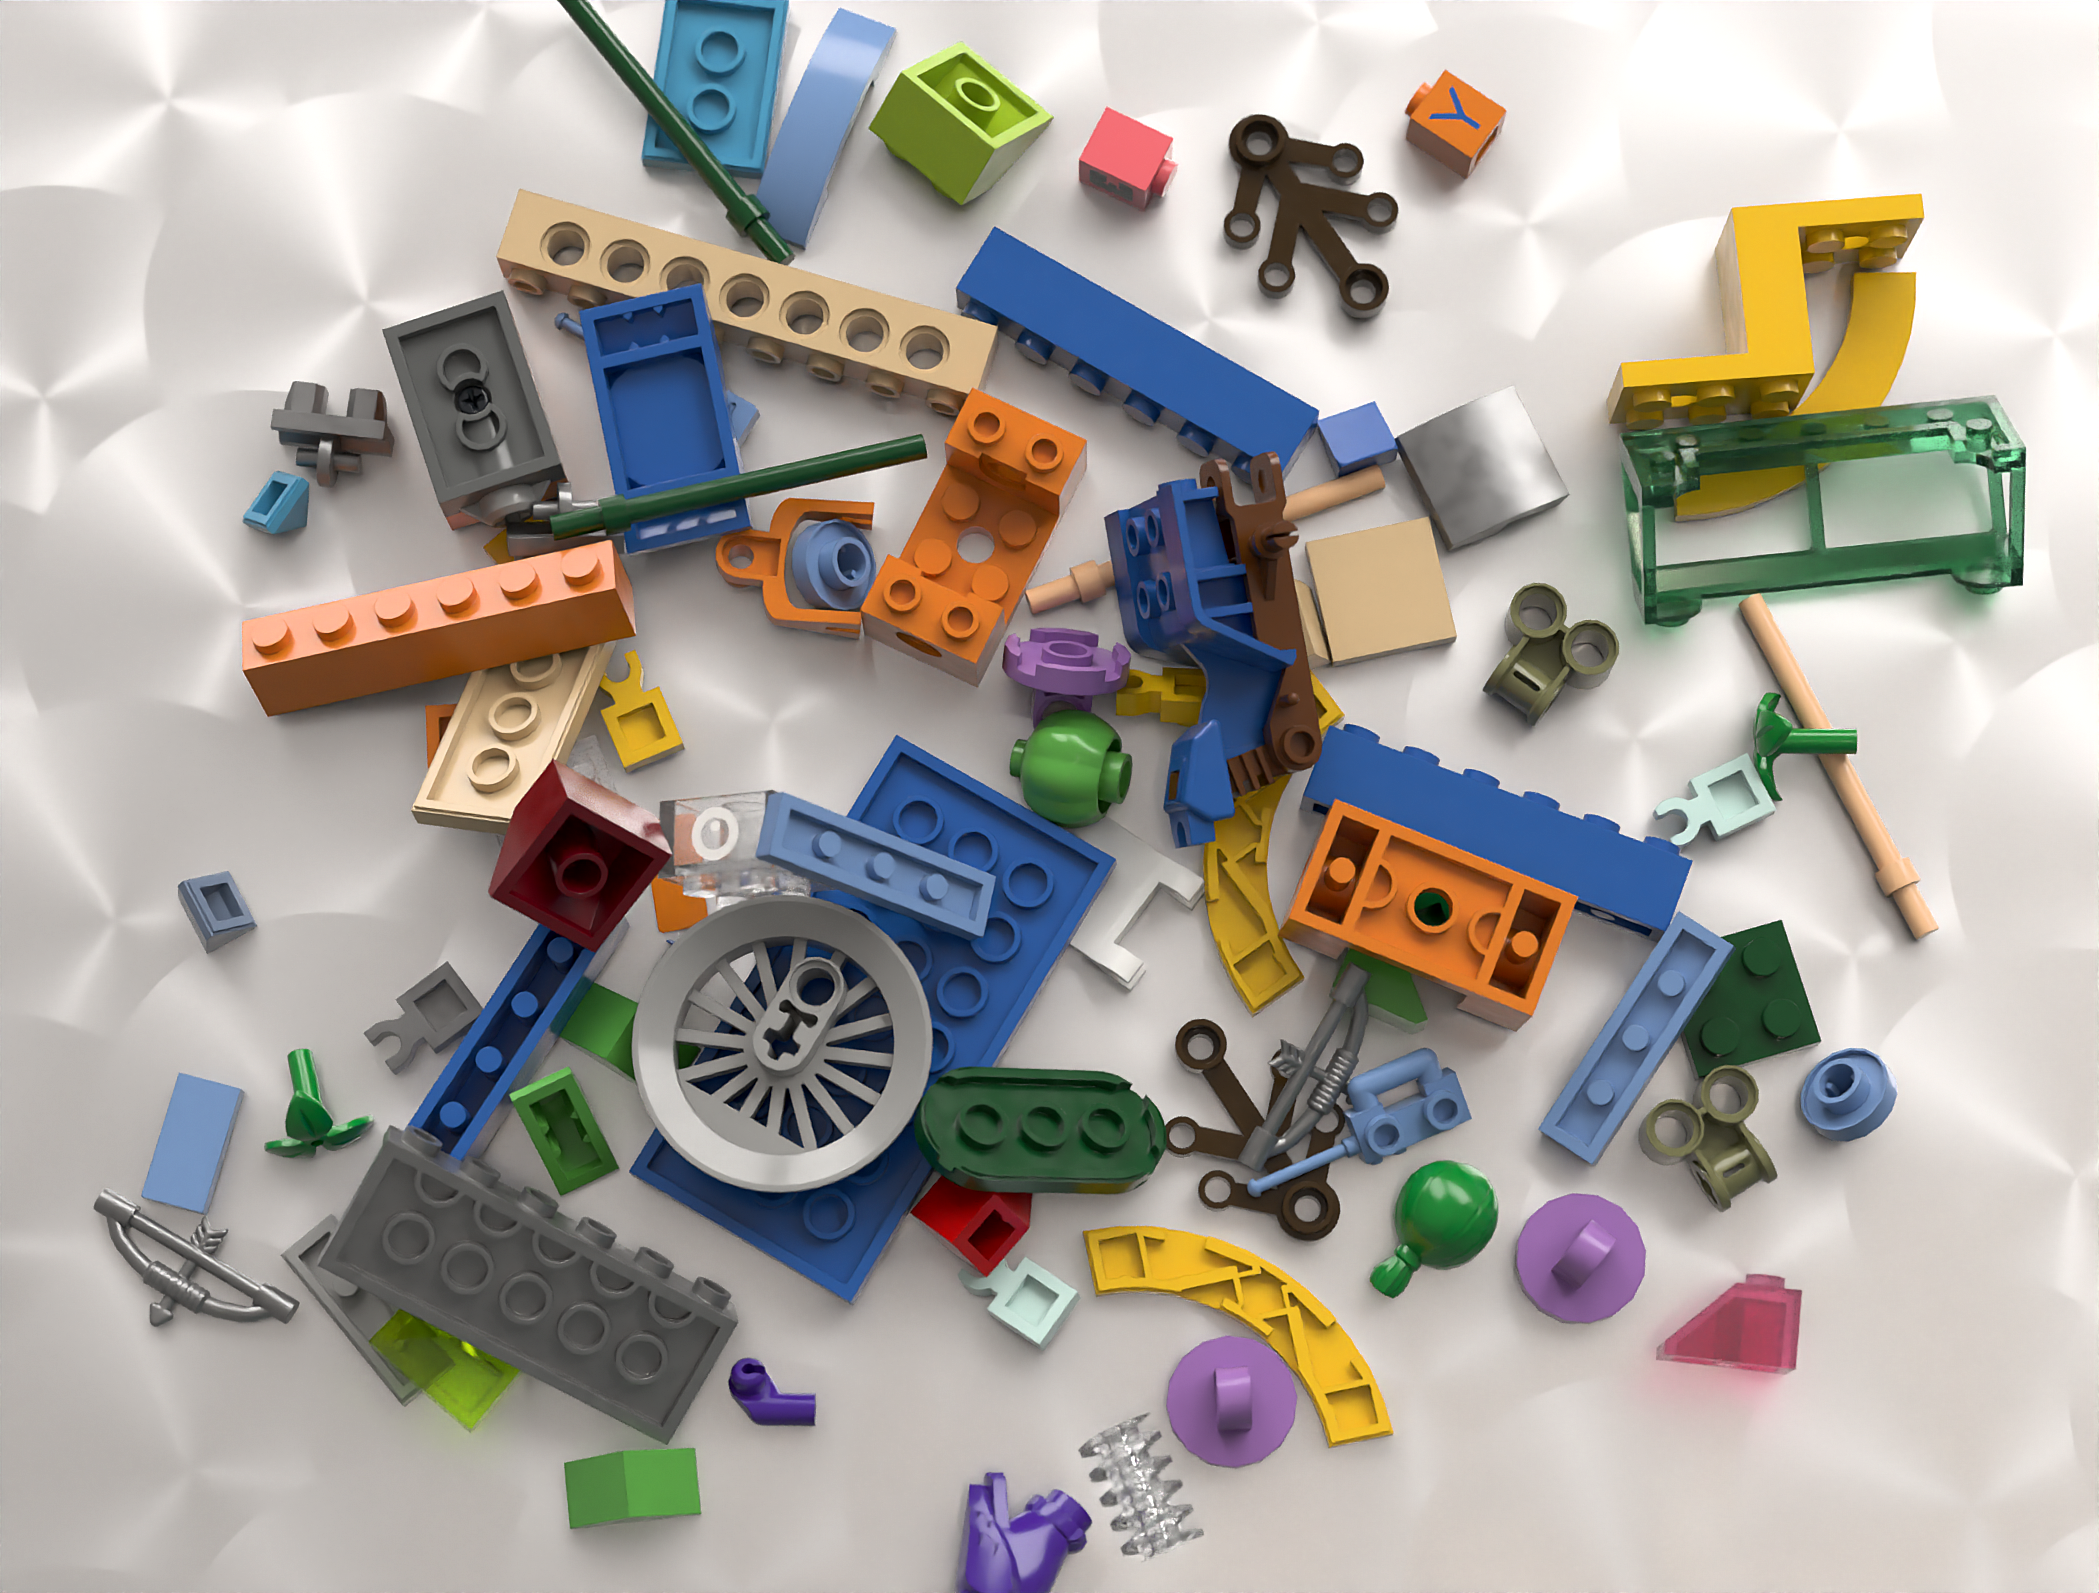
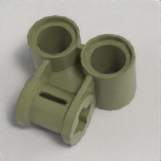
M1532 583L1523 586L1515 593L1505 617V632L1508 640L1514 646L1496 667L1482 689L1489 696L1497 693L1527 715L1526 722L1532 727H1535L1544 717L1566 683L1576 689L1584 690L1600 686L1608 678L1619 655V641L1615 632L1607 624L1598 620H1583L1575 623L1571 628L1565 626L1567 605L1564 597L1556 588L1545 583ZM1529 606L1542 608L1549 614L1552 625L1543 630H1533L1521 621L1519 612ZM1579 643H1590L1601 651L1603 663L1595 667H1585L1574 659L1571 648Z
M1724 1065L1713 1069L1697 1086L1693 1095V1105L1681 1099H1668L1660 1102L1643 1119L1639 1128L1638 1141L1642 1152L1651 1161L1660 1165H1674L1686 1159L1702 1191L1719 1212L1729 1209L1732 1198L1761 1180L1765 1183H1771L1778 1176L1768 1153L1744 1124V1121L1755 1111L1759 1101V1089L1755 1079L1747 1070L1738 1066ZM1716 1084L1732 1086L1741 1098L1739 1112L1724 1114L1718 1111L1710 1100L1711 1087ZM1672 1117L1679 1120L1687 1132L1685 1146L1670 1148L1663 1145L1655 1133L1657 1119ZM1739 1164L1745 1166L1729 1177L1725 1178L1723 1176L1724 1173Z

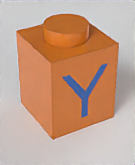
M1444 70L1433 87L1424 82L1408 103L1405 114L1410 117L1406 140L1467 180L1500 135L1507 110L1447 70Z

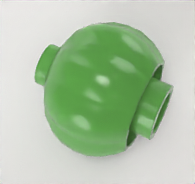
M1065 709L1054 712L1042 719L1028 740L1018 739L1015 742L1011 753L1009 770L1011 776L1020 778L1024 800L1034 813L1059 827L1075 829L1089 826L1103 819L1112 803H1123L1132 776V756L1122 753V740L1120 736L1102 718L1084 710Z

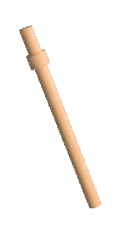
M1375 464L1287 496V503L1283 511L1284 521L1291 522L1385 488V480L1380 467ZM1094 560L1069 568L1070 575L1024 591L1031 613L1034 615L1078 598L1083 604L1105 596L1106 588L1115 585L1111 560L1098 565Z
M1761 593L1754 594L1740 602L1738 606L1803 728L1833 729ZM1817 754L1879 869L1874 875L1886 898L1894 897L1916 940L1938 930L1939 927L1916 885L1921 881L1909 857L1902 859L1847 754Z

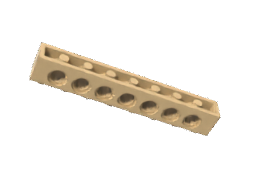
M519 189L496 256L503 277L508 278V283L514 288L535 295H542L545 289L567 295V300L582 309H590L672 290L677 284L686 280L697 281L703 285L718 346H721L722 342L726 341L746 347L745 351L747 354L768 363L778 364L781 363L782 358L806 364L805 369L809 373L826 380L839 381L842 375L865 382V387L868 390L885 397L900 398L902 393L925 399V404L929 408L948 415H959L972 387L984 392L999 346L998 326L523 189ZM576 246L584 250L581 259L572 265H559L553 261L557 252L564 247ZM635 263L644 268L640 277L629 283L618 282L612 278L615 270L623 264ZM745 297L756 298L763 303L760 311L750 317H739L730 311L736 301ZM805 314L817 316L823 321L817 331L807 335L798 334L790 329L791 323L797 317ZM865 331L876 333L883 339L876 349L869 352L857 351L849 345L855 335ZM921 349H932L942 356L940 363L931 369H919L909 362L910 357Z

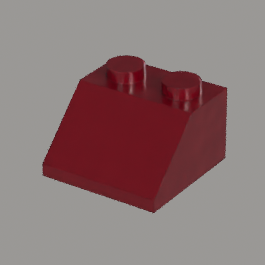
M552 759L514 808L488 893L490 898L596 953L672 857V852L656 815Z

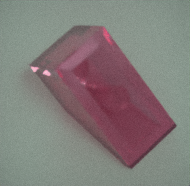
M1747 1274L1745 1284H1734L1657 1347L1656 1360L1786 1375L1796 1369L1802 1290L1785 1288V1278Z

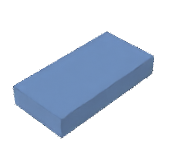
M179 1072L143 1187L142 1198L207 1216L245 1093L242 1089Z

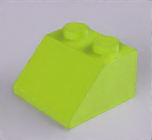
M960 41L901 71L868 129L885 142L886 148L894 156L908 161L929 178L933 187L940 194L954 199L962 206L990 190L1044 132L1054 117Z

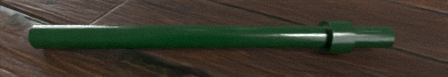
M557 0L727 209L728 212L725 218L742 238L749 236L767 260L788 266L796 255L768 222L770 217L768 210L754 194L747 195L590 1Z
M918 434L625 499L623 493L597 499V506L549 516V522L554 541L603 530L606 536L631 531V524L927 459V449L923 435Z

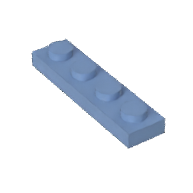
M785 792L769 795L755 858L964 939L983 938L996 876Z
M1678 911L1538 1130L1596 1166L1736 950V947Z

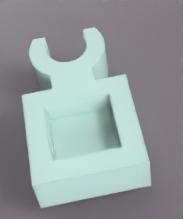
M1748 753L1691 779L1687 786L1694 797L1689 801L1679 797L1666 799L1655 808L1653 816L1655 820L1663 819L1670 814H1676L1683 818L1686 824L1685 831L1669 839V842L1683 849L1694 841L1699 829L1708 825L1715 841H1718L1773 815L1776 808Z
M1027 1257L1023 1258L1015 1271L1008 1268V1264L1005 1258H1003L987 1278L974 1277L964 1269H961L957 1274L963 1286L970 1293L977 1296H996L987 1308L989 1314L1042 1351L1081 1299L1076 1290Z

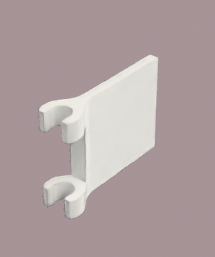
M1107 815L1100 821L1086 827L1075 829L1061 827L1114 857L1117 861L1115 869L1069 946L1085 956L1108 976L1131 992L1146 970L1142 968L1143 961L1118 944L1161 888L1192 911L1204 896L1203 885L1205 881L1188 868L1172 861Z

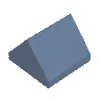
M229 871L184 880L177 885L179 901L207 954L248 933L257 926Z

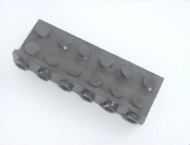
M389 1125L383 1136L381 1149L321 1252L317 1266L668 1445L738 1324L735 1305L729 1301L732 1297L731 1294L722 1286L704 1277H697L693 1283L672 1272L674 1264L654 1250L640 1247L636 1253L615 1242L617 1235L610 1228L594 1219L582 1217L578 1223L557 1212L558 1203L537 1189L526 1186L522 1192L511 1188L498 1181L501 1174L495 1168L477 1158L466 1156L462 1162L440 1150L442 1143L436 1137L420 1128L407 1126L406 1130L402 1131Z

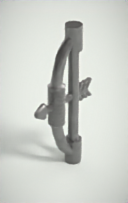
M1352 962L1348 963L1330 995L1334 1000L1305 1051L1283 1039L1280 1040L1281 1054L1279 1057L1269 1061L1268 1064L1291 1076L1262 1127L1256 1126L1237 1159L1238 1161L1260 1172L1268 1158L1286 1152L1297 1145L1324 1115H1329L1340 1093L1347 1095L1346 1103L1352 1105L1347 1091V1081L1359 1062L1357 1056L1363 1042L1368 1021L1369 1007L1365 986L1372 975L1370 972ZM1350 1007L1353 1011L1342 1048L1336 1049L1326 1070L1315 1066L1345 1011ZM1310 1076L1319 1081L1307 1100L1308 1108L1282 1136L1277 1137V1131L1308 1077Z
M105 1188L98 1196L93 1209L106 1217L110 1237L116 1249L129 1265L143 1277L145 1284L165 1294L159 1304L156 1302L150 1304V1323L152 1326H160L173 1319L174 1315L170 1309L175 1301L183 1307H187L188 1310L195 1314L202 1312L216 1318L235 1322H255L274 1317L287 1324L297 1311L299 1301L267 1282L263 1285L259 1284L211 1255L217 1251L218 1245L222 1243L223 1237L226 1236L229 1229H211L206 1215L202 1218L201 1224L197 1226L196 1232L192 1234L190 1243L140 1213V1206L110 1188ZM132 1226L187 1259L179 1273L165 1264H161L158 1260L152 1262L128 1237L125 1229H129ZM199 1266L252 1298L253 1306H242L210 1297V1291L205 1290L189 1280L195 1268Z

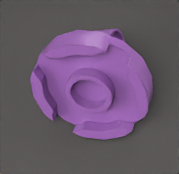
M1034 628L1030 631L1029 641L1020 642L1021 638L1017 637L1016 633L1008 636L1004 645L1002 662L1004 672L1008 677L1022 685L1033 688L1031 713L1034 730L1042 720L1044 709L1049 704L1063 700L1072 703L1077 710L1091 712L1094 695L1113 693L1124 688L1129 678L1131 653L1127 648L1118 642L1113 646L1112 652L1098 647L1099 635L1091 632L1067 628Z
M1571 1193L1549 1200L1528 1218L1516 1241V1269L1522 1292L1540 1312L1561 1323L1590 1324L1611 1318L1634 1298L1645 1276L1646 1249L1638 1226L1620 1206L1599 1195Z
M1227 1335L1204 1341L1182 1357L1169 1380L1166 1410L1172 1432L1182 1442L1188 1452L1211 1466L1237 1469L1261 1462L1282 1445L1294 1424L1297 1394L1291 1372L1273 1350L1254 1339Z

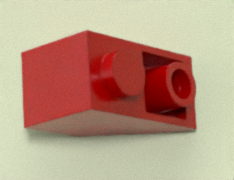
M941 1176L910 1213L944 1247L987 1278L1028 1231L1033 1193L975 1191L954 1184Z

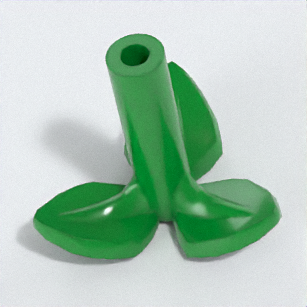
M1767 692L1758 704L1754 715L1753 739L1755 748L1753 751V762L1772 800L1779 802L1783 801L1776 789L1773 775V763L1781 754H1856L1857 730L1793 728L1790 721L1774 712L1781 695Z
M297 1049L287 1055L294 1094L287 1109L285 1128L287 1136L291 1137V1139L266 1142L264 1150L286 1158H313L319 1146H323L329 1151H337L362 1137L375 1121L373 1116L370 1114L342 1125L334 1126L332 1117L323 1107L313 1052L310 1049Z

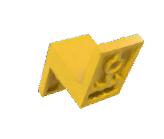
M1922 193L1732 207L1715 247L1727 355L1621 363L1607 398L1609 424L1626 423V427L1630 430H1648L1660 427L1664 424V420L1688 418L1690 424L1704 426L1723 422L1727 419L1726 415L1751 413V418L1757 421H1770L1788 416L1790 410L1797 408L1815 374L1803 273L1824 272L1832 269L1835 263L1859 262V266L1862 268L1876 269L1893 265L1897 262V259H1902L1925 218Z

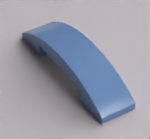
M840 7L824 32L799 83L774 143L756 197L770 213L768 222L786 244L803 250L806 249L828 197L827 185L869 86H875L897 34V30L894 27Z

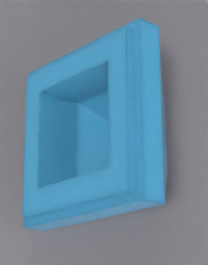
M277 470V472L272 474L243 516L242 522L249 527L273 535L307 527L310 483L302 477Z

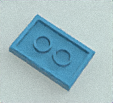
M665 0L653 80L732 177L761 180L769 157L790 14L789 0ZM648 113L641 156L643 166L696 172Z

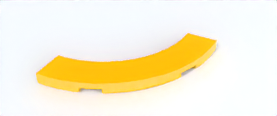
M1916 272L1853 274L1850 279V306L1847 325L1836 358L1821 383L1789 416L1770 429L1738 444L1704 453L1674 456L1672 460L1674 522L1705 520L1740 513L1787 491L1791 492L1824 471L1854 443L1869 425L1887 397L1903 363L1912 332L1915 312Z
M1310 669L1322 738L1326 735L1330 725L1335 727L1344 720L1345 714ZM1293 774L1273 777L1275 783L1263 786L1256 791L1248 792L1244 796L1234 798V817L1214 821L1216 841L1204 843V898L1211 934L1219 959L1232 987L1252 1018L1302 983L1305 978L1291 957L1283 938L1277 936L1279 927L1273 912L1272 902L1270 901L1267 875L1269 836L1274 815L1281 796Z
M1115 1226L1083 1231L1096 1297L1121 1293H1149L1173 1296L1202 1304L1243 1324L1263 1339L1285 1361L1299 1379L1319 1417L1328 1449L1394 1434L1384 1399L1371 1369L1351 1338L1339 1325L1334 1315L1307 1288L1277 1266L1248 1250L1220 1239L1164 1227Z

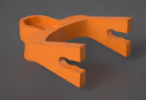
M787 498L775 510L769 532L746 530L723 535L716 546V567L723 579L733 587H763V606L767 618L772 624L859 639L861 628L860 612L799 609L794 607L786 593L784 569L792 535L804 520L825 522L832 519H840L850 522L856 528L872 531L875 502ZM743 556L752 563L747 568L738 569L732 566L730 561L735 557Z

